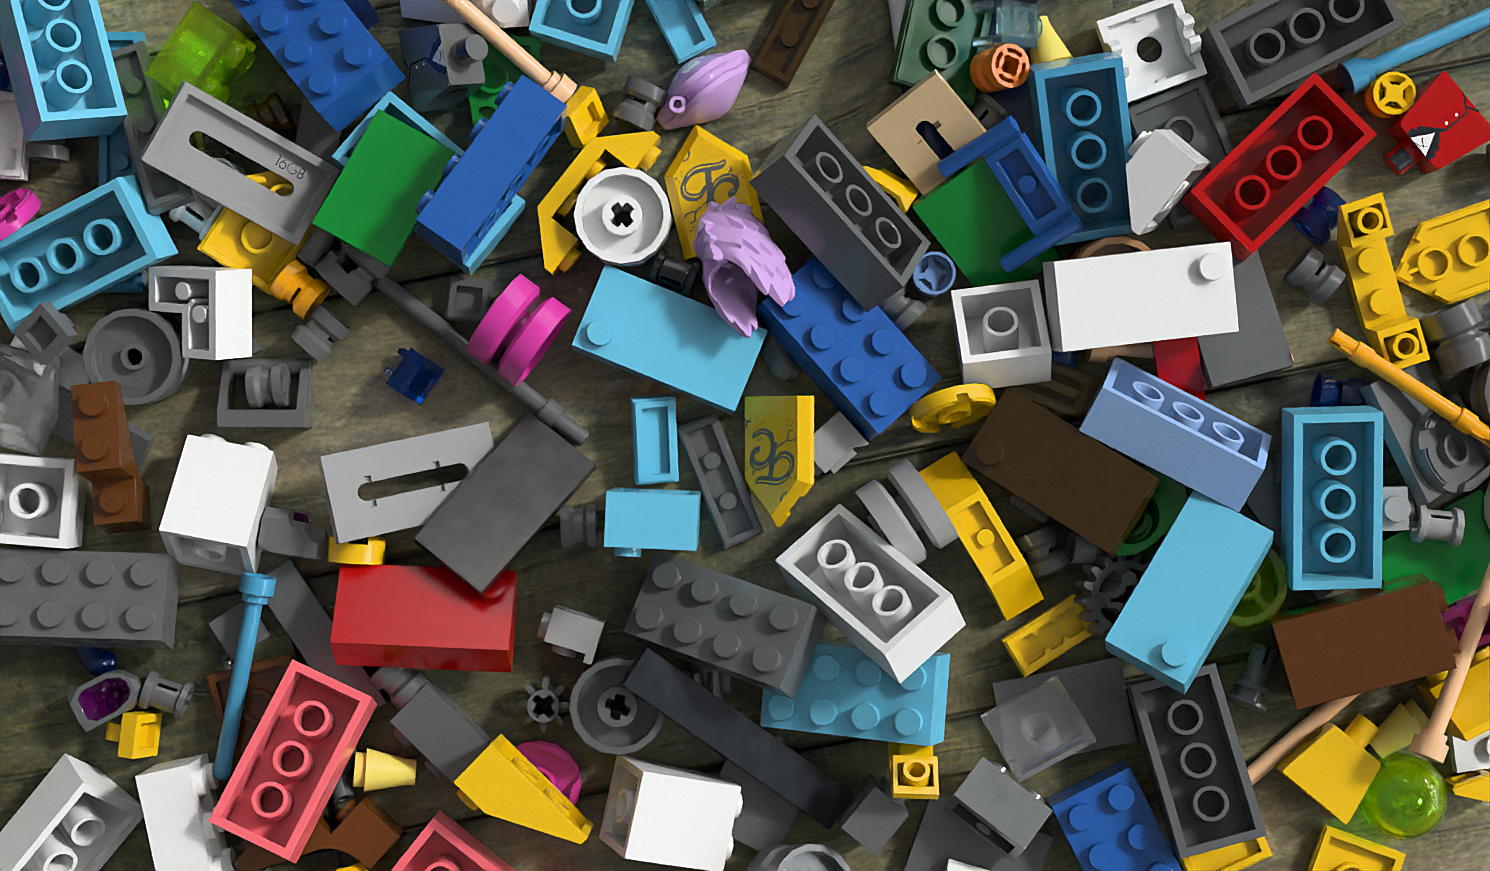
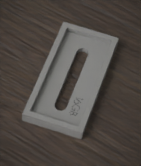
M185 80L180 84L139 156L142 161L297 246L341 171L334 165ZM195 131H201L289 180L292 184V191L286 196L273 192L191 146L189 142L190 135Z
M489 422L317 457L335 544L427 524L494 451ZM454 464H461L467 470L466 477L457 482L370 501H364L358 496V488L365 483Z

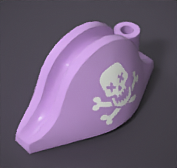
M735 50L699 56L685 63L678 70L667 91L668 96L656 117L658 123L664 130L710 122L723 116L734 104L753 62L752 58L745 50Z

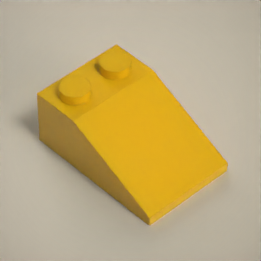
M502 734L454 781L460 788L456 792L458 797L472 810L475 811L479 807L485 814L578 844H582L588 838L594 825Z

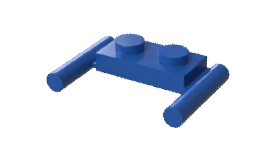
M1012 116L1007 117L937 162L939 171L947 178L983 155L1032 233H1034L1035 237L999 259L1001 266L1007 273H1010L1083 228L1078 216L1072 212L1071 208L1073 206L1025 132H1020L1019 126Z

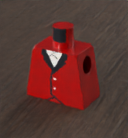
M1443 71L1430 78L1416 94L1414 104L1410 109L1398 115L1390 124L1388 131L1398 145L1383 156V161L1397 176L1404 174L1414 164L1425 175L1430 174L1490 140V124L1448 73Z

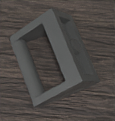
M233 358L223 360L217 406V427L312 428L313 363L311 358ZM285 363L289 369L290 376H300L296 410H235V375L245 376L248 366L260 365L263 369H270L274 364Z

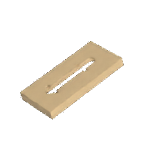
M936 69L867 123L869 132L923 195L947 178L941 174L937 167V162L941 161V159L917 132L916 127L918 123L929 121L933 124L954 151L987 131Z

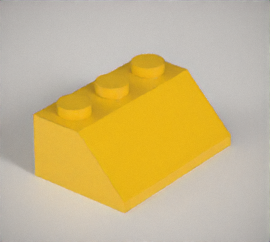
M1489 644L1476 648L1445 733L1466 742L1490 730ZM1448 671L1429 675L1427 680L1417 684L1431 714Z

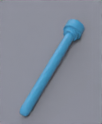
M1490 7L1372 59L1366 57L1359 59L1355 56L1337 65V72L1343 88L1349 95L1359 93L1370 87V83L1375 81L1376 75L1490 26Z
M242 572L239 591L243 592L241 600L245 601L213 770V774L218 780L228 779L232 770L263 604H268L269 597L274 596L277 578L252 572Z

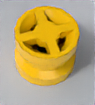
M1388 72L1370 83V87L1364 93V105L1374 117L1382 120L1392 119L1409 110L1414 104L1416 97L1415 85L1403 73Z

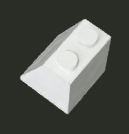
M203 434L201 437L187 435L159 528L167 553L184 565L241 575L242 572L257 573L262 552L258 547L261 520L266 506H271L278 470L274 451L254 442H246L244 445L229 443L222 437L213 434Z
M617 755L599 838L625 859L707 871H723L725 860L727 861L730 858L733 850V837L731 833L734 819L739 816L742 809L741 786L729 779L719 778L716 775L627 755Z

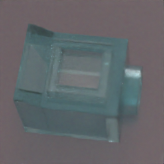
M987 0L973 3V12L996 13V34L973 38V47L989 49L1011 43L1018 45L1023 50L1037 48V40L1041 36L1043 29L1042 20L1038 16V4L1014 0Z

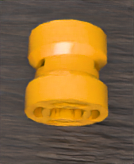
M295 259L277 276L269 289V293L279 301L286 300L292 305L293 312L305 320L310 316L312 309L318 303L324 301L331 286L321 278L314 279L308 274L307 267Z

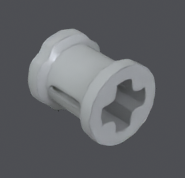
M1415 504L1414 518L1409 522L1411 541L1421 543L1424 539L1446 541L1448 545L1458 547L1462 541L1465 527L1464 512L1459 508H1452L1450 511L1427 509L1425 504L1421 506Z

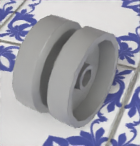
M907 458L887 470V479L897 494L895 498H892L885 487L875 480L870 481L855 491L856 496L869 515L866 518L875 532L915 565L926 559V549L916 534L919 530L922 531L932 546L939 549L959 537L942 506Z

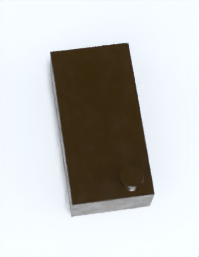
M1009 386L960 459L971 470L1113 559L1161 487L1159 479L1079 431V429Z

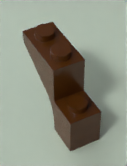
M115 380L71 385L76 473L92 484L94 526L108 534L152 529L149 486L143 482L137 470L119 383Z
M367 795L359 804L351 799L335 816L334 819L340 824L339 826L322 813L301 855L319 849H336L354 856L371 869L402 835L405 829ZM243 839L237 846V849L242 854L233 864L241 871H256L286 861L287 859Z

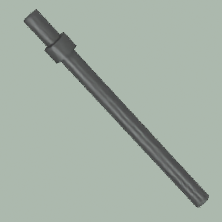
M388 275L377 283L375 287L377 290L538 414L536 418L550 429L552 427L556 428L579 447L589 437L590 433L564 413L566 409L554 399L548 401L524 381L518 387L513 386L498 375L499 362L497 360L483 364L467 353L465 350L470 339Z

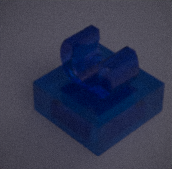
M399 348L397 353L404 358L395 371L389 367L384 369L386 376L389 377L386 384L398 393L421 405L445 370L413 348H410L409 351L405 348Z

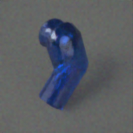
M73 647L76 659L90 675L99 677L102 674L116 670L117 658L113 652H102L100 648Z

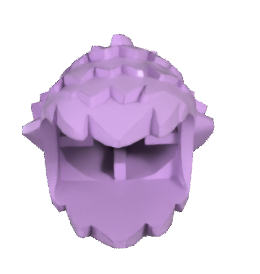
M734 196L721 205L713 201L708 202L707 210L698 220L696 237L693 240L694 251L703 264L702 281L718 315L744 338L751 337V332L757 330L758 327L755 313L759 289L765 295L769 294L783 307L788 300L791 302L795 296L793 279L785 263L786 257L770 238L766 226L752 213L751 206L743 203L737 204V198Z

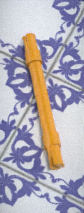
M1335 328L1334 332L1330 334L1326 344L1331 345L1348 356L1347 359L1361 368H1367L1451 422V425L1462 433L1470 434L1490 448V426L1480 421L1477 415L1464 407H1458L1377 355L1374 349L1361 341H1355L1338 328Z

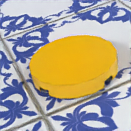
M987 384L958 385L942 389L918 400L909 408V416L913 429L921 433H938V431H941L939 425L950 424L951 429H959L987 417L993 410V406L996 405V399L992 387Z

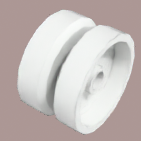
M626 167L604 170L588 180L577 197L574 211L577 234L588 251L607 265L621 268L643 265L657 256L660 249L664 247L669 239L672 218L668 198L658 182L643 171ZM621 212L630 213L631 225L625 227L621 223L618 226L616 223L617 215Z

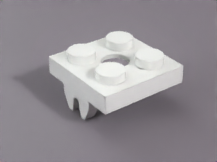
M1154 0L1096 21L1094 24L1103 51H1112L1123 57L1128 104L1207 74L1200 54V35H1195L1193 30L1194 18L1189 13H1185L1181 0ZM1148 37L1156 39L1162 48L1160 58L1151 63L1141 60L1137 54L1138 43Z

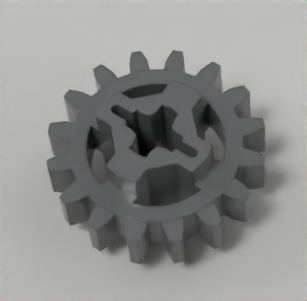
M1140 552L1131 556L1116 555L1114 559L1106 554H1098L1095 559L1096 567L1091 565H1084L1082 567L1088 575L1086 581H1075V585L1083 589V593L1081 596L1073 598V603L1084 606V610L1077 617L1081 621H1091L1087 631L1090 634H1101V640L1105 641L1138 585L1136 576L1140 581L1152 559L1147 558L1140 559ZM1100 608H1101L1103 611H1105V617L1103 616V614H1102Z

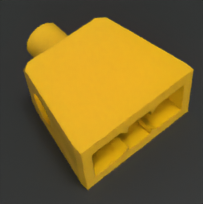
M1360 713L1344 732L1327 721L1274 768L1333 817L1347 824L1380 769L1381 763L1365 750L1366 746L1380 729Z

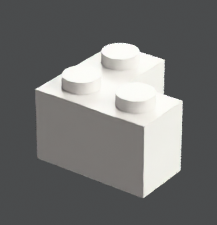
M192 265L149 267V311L182 313V357L208 360L252 357V269Z

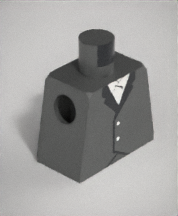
M468 23L436 24L398 31L415 112L452 110L484 85L485 74L482 59L487 56L488 46L484 38L476 34V30Z

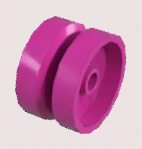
M521 274L509 284L487 310L465 350L481 363L488 364L493 362L507 347L498 365V375L515 387H518L536 367L564 327L572 312L568 307L554 297H551L542 302L531 315L530 313L540 296V287Z

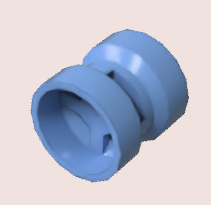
M928 252L923 255L909 280L912 288L918 294L924 297H936L945 293L953 285L956 269L953 261L947 255L941 252Z

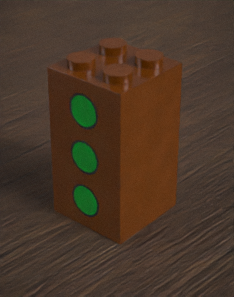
M1421 572L1383 582L1382 588L1357 589L1323 598L1319 601L1316 600L1267 613L1289 690L1297 710L1455 669L1457 666L1454 656L1461 654L1454 629H1450L1448 624L1444 623L1441 613L1448 611L1441 586H1437L1435 581H1430Z

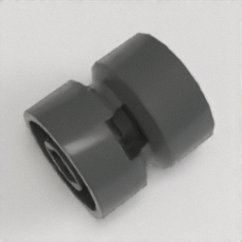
M341 242L342 249L340 251L330 250L315 266V269L346 300L357 306L372 290L371 281L373 279L382 280L398 262L396 260L392 269ZM354 263H357L359 267L350 272Z
M1474 297L1454 303L1419 319L1428 341L1439 343L1440 345L1436 349L1435 355L1443 375L1464 370L1490 359V335H1488V332L1479 331L1477 328L1483 318Z

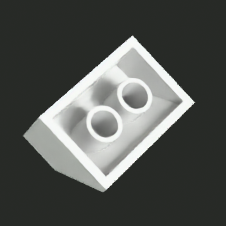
M1155 129L1153 132L1149 131L1148 133L1144 131L1127 151L1133 156L1126 164L1131 230L1137 235L1155 230L1211 163L1172 130Z
M64 754L0 832V871H99L144 817L142 806L100 770L68 754Z

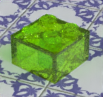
M195 0L144 74L174 95L182 81L185 80L225 103L230 95L231 90L228 87L237 74L243 75L252 65L255 59L253 51L257 45L238 29Z

